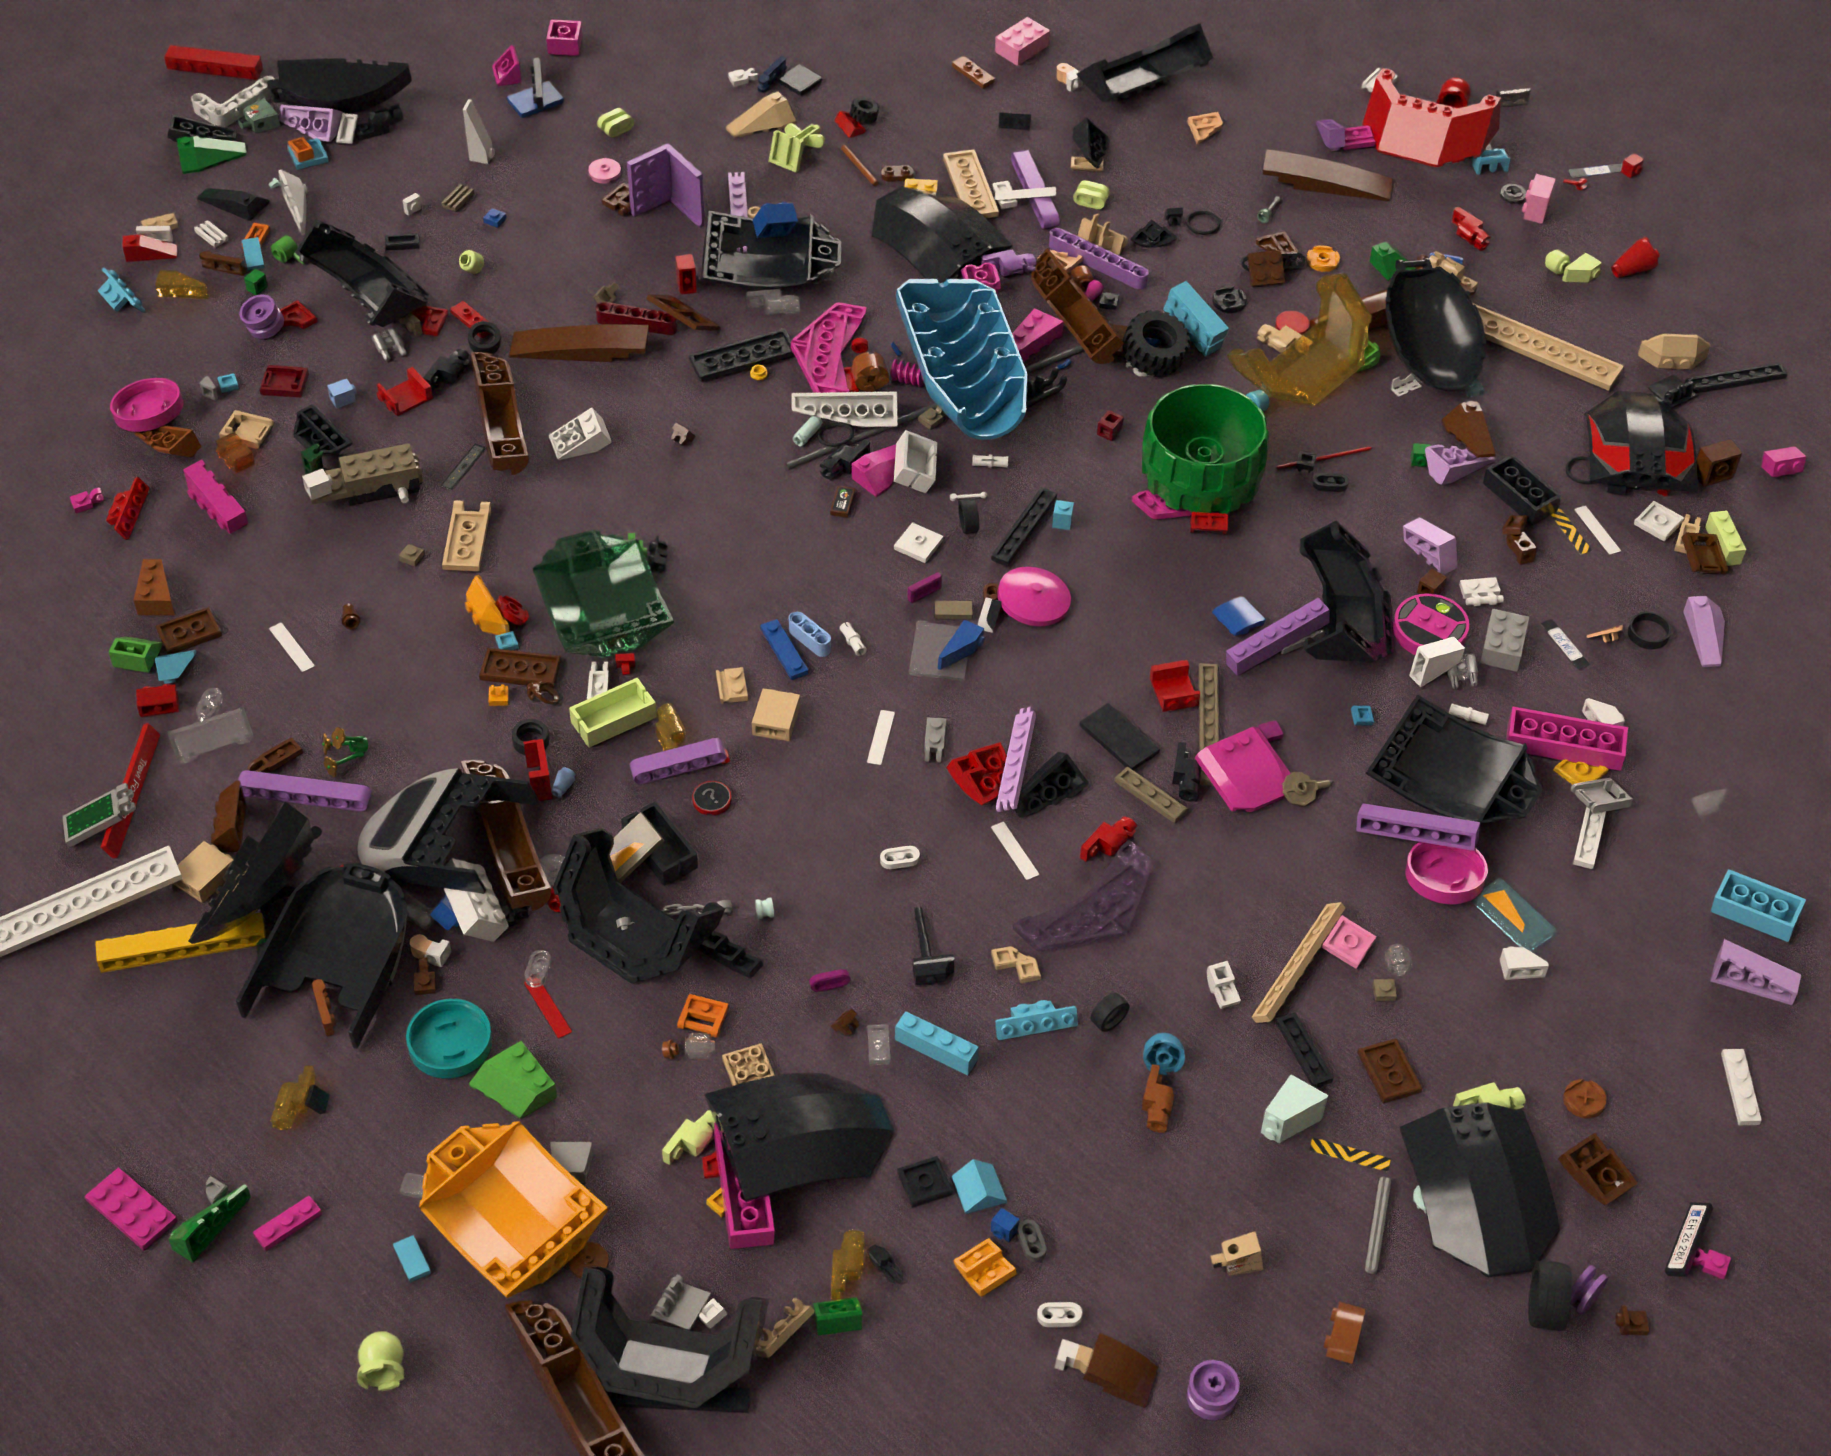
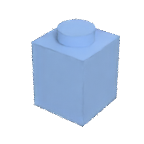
M347 378L327 385L329 397L336 409L356 402V388L353 384L349 383Z

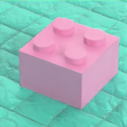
M1536 174L1535 179L1531 180L1530 190H1527L1526 202L1522 209V212H1525L1523 219L1543 223L1550 204L1555 178Z

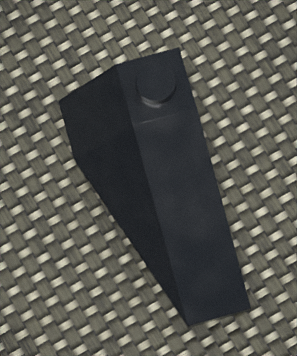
M1086 118L1073 128V139L1085 159L1098 169L1103 160L1102 156L1105 155V150L1108 149V136Z
M206 188L197 196L199 201L248 221H251L270 203V200L256 194L236 190Z
M1057 752L1043 764L1021 789L1017 809H1014V811L1020 818L1042 810L1044 807L1075 796L1089 783L1067 753Z

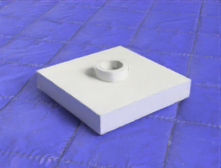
M1653 501L1635 519L1634 525L1665 542L1682 524L1684 517Z
M911 523L895 543L894 550L926 563L943 542L944 536Z

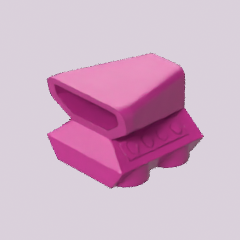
M983 263L979 267L967 265L961 270L963 279H975L994 289L998 297L1001 284L995 265L991 263Z

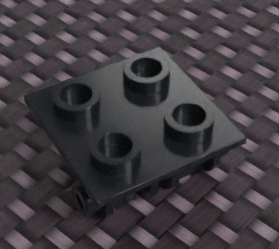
M1674 374L1647 387L1670 408L1696 396L1693 392L1695 384L1692 381H1687L1684 384Z

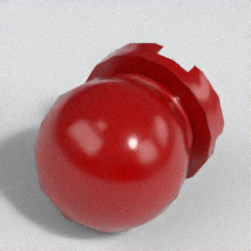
M1458 77L1448 79L1440 88L1437 103L1457 109L1467 107L1471 98L1469 83L1463 78Z

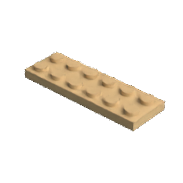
M975 150L943 154V160L958 198L972 206L985 218L999 216L997 205Z

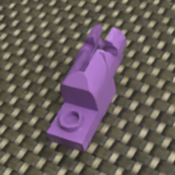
M1012 249L982 256L981 265L983 263L995 265L996 269L1004 277L1013 274H1023V271H1035V266L1033 265H1036V260L1033 254L1027 253L1016 256Z

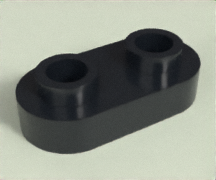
M1318 473L1313 477L1312 484L1315 489L1320 491L1341 492L1348 488L1349 479L1343 474Z

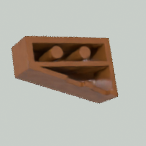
M143 559L134 596V604L138 615L175 616L162 559Z

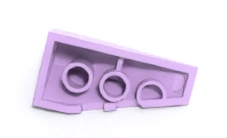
M1707 596L1688 597L1683 612L1702 667L1721 666L1725 626L1722 611Z

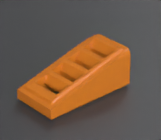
M304 137L288 141L298 162L314 158L313 149Z

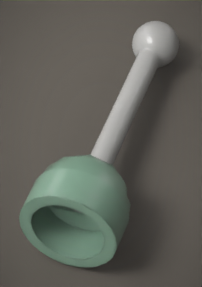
M1279 196L1274 198V202L1268 209L1264 208L1258 212L1257 218L1260 222L1267 223L1270 220L1271 209L1281 200Z

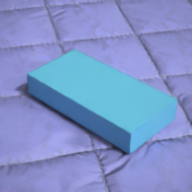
M259 238L242 240L248 271L265 268Z
M414 1235L393 1244L410 1283L431 1274Z

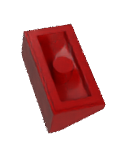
M838 112L835 122L849 138L866 132L860 122L850 116V112Z

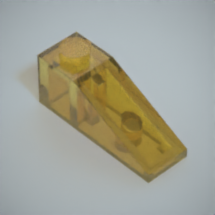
M159 270L155 282L158 296L209 298L205 283L178 271Z

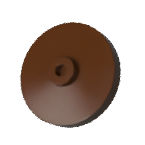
M586 1242L584 1248L569 1261L571 1272L580 1279H582L584 1267L599 1266L608 1268L609 1265L606 1249L595 1242Z

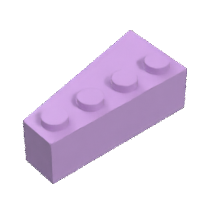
M1724 939L1714 964L1711 982L1793 1005L1798 993L1801 974Z

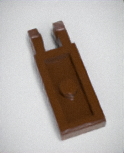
M202 251L199 254L200 259L203 260L201 263L203 268L244 276L246 273L243 259L212 254L209 251Z
M290 737L259 755L257 759L249 763L247 769L263 773L272 772L303 754V749Z

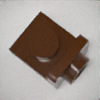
M1621 1305L1619 1312L1615 1315V1323L1620 1328V1334L1648 1335L1649 1326L1646 1311H1628L1627 1305Z

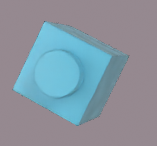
M1056 500L1052 528L1070 530L1074 502Z

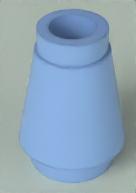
M566 767L559 770L551 793L556 797H562L575 781L576 774Z

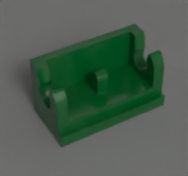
M318 443L301 451L305 475L320 469L325 471L322 462L324 453L323 451L320 452V445Z

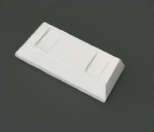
M342 113L337 143H353L358 115Z

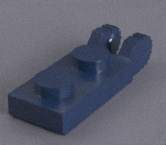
M780 56L758 78V83L760 84L758 91L762 93L768 90L769 85L786 71L785 57Z

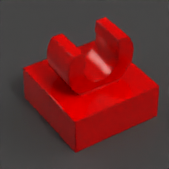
M634 653L615 654L616 668H622V675H630V667H635Z

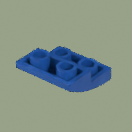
M1244 597L1223 603L1212 611L1217 619L1234 636L1247 634L1250 628L1262 626L1266 621Z

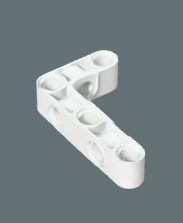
M265 76L222 104L216 103L205 94L196 93L191 97L194 112L213 125L227 127L244 116L243 109L263 98L266 101L271 99L272 93L267 87V82L275 78Z

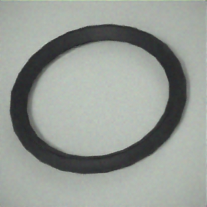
M1204 210L1195 211L1186 219L1187 227L1194 233L1201 235L1216 232L1221 224L1217 215ZM1196 214H1208L1216 219L1217 226L1211 231H1198L1190 225L1189 221Z
M834 422L823 426L819 430L817 438L825 446L838 447L847 444L853 438L854 430L846 423ZM833 426H844L850 430L849 438L839 443H827L821 439V434L825 429Z
M1578 456L1570 459L1566 464L1567 475L1575 482L1592 484L1590 481L1575 478L1569 470L1572 462L1576 460L1589 461V457Z

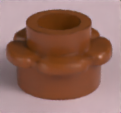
M673 1039L664 1041L662 1044L664 1058L673 1060L674 1056L679 1053L677 1042L674 1043Z

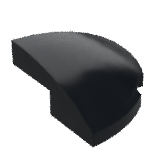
M1151 219L1130 240L1143 247H1161L1171 243L1177 236L1165 226L1162 228Z

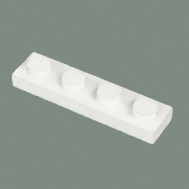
M1586 806L1574 857V865L1593 869L1606 811L1593 813Z
M1723 1049L1721 1056L1738 1125H1760L1762 1120L1744 1049Z

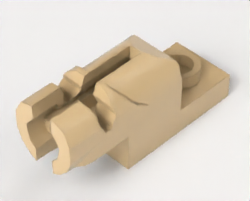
M1435 251V256L1431 255L1429 259L1432 268L1440 266L1449 273L1453 272L1460 279L1461 283L1466 284L1473 290L1477 288V282L1464 276L1465 266L1453 261L1450 257L1445 259L1444 255L1438 251Z
M1264 324L1258 330L1257 334L1260 336L1257 337V340L1264 344L1268 343L1269 347L1284 355L1292 349L1305 356L1311 353L1313 342L1286 325L1280 331L1267 324Z

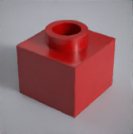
M1635 153L1627 157L1623 161L1621 173L1630 179L1635 175H1639L1643 170L1644 159Z

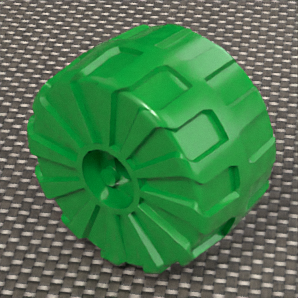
M1215 384L1187 385L1163 395L1148 414L1142 442V474L1147 476L1149 491L1153 495L1158 494L1164 499L1166 506L1177 511L1180 508L1185 509L1191 513L1219 512L1227 514L1239 509L1241 503L1251 501L1259 490L1268 459L1269 432L1266 429L1267 419L1263 411L1243 393Z

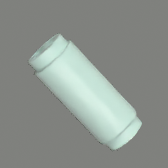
M815 416L810 417L795 433L793 437L794 443L798 446L804 445L821 427L822 419Z

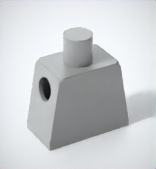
M550 1142L552 1157L577 1181L585 1183L593 1158L592 1142Z

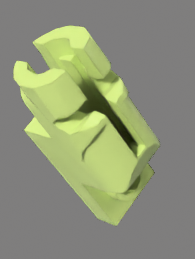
M1495 1082L1456 1094L1453 1106L1492 1103L1519 1110L1524 1108L1523 1104H1525L1526 1100L1520 1088L1515 1087L1499 1091Z
M707 1110L695 1123L688 1119L684 1121L662 1149L663 1162L671 1165L675 1159L677 1160L681 1156L683 1150L697 1156L714 1138L715 1121L710 1110Z

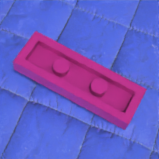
M307 1196L253 1231V1235L263 1249L267 1251L321 1216V1209L310 1196Z

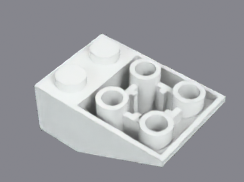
M593 408L585 411L549 435L558 460L598 452L612 443L603 418Z

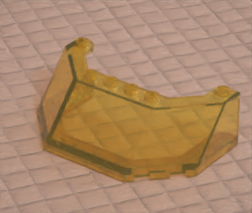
M1346 273L1324 275L1317 281L1316 291L1321 297L1318 323L1271 362H1269L1264 352L1259 348H1252L1246 353L1242 349L1232 350L1226 356L1234 369L1271 398L1308 405H1316L1360 369L1365 363L1364 352L1368 344V326L1371 323L1372 315Z

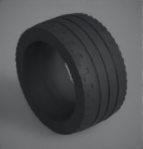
M1536 1261L1529 1292L1528 1315L1530 1326L1554 1331H1563L1569 1317L1572 1294V1271L1570 1265L1552 1261Z

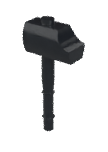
M917 907L914 911L922 957L913 958L912 961L915 985H933L945 982L946 978L954 973V955L932 956L925 927V917L923 916L922 908Z

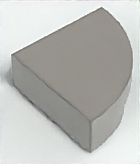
M210 1176L206 1182V1195L209 1202L214 1204L225 1195L228 1187Z

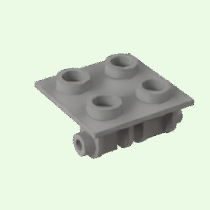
M676 1275V1277L671 1279L651 1316L690 1330L711 1293L683 1283L684 1278Z

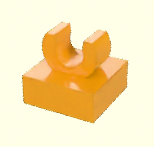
M501 684V686L494 687V685H491L489 687V706H508V686Z

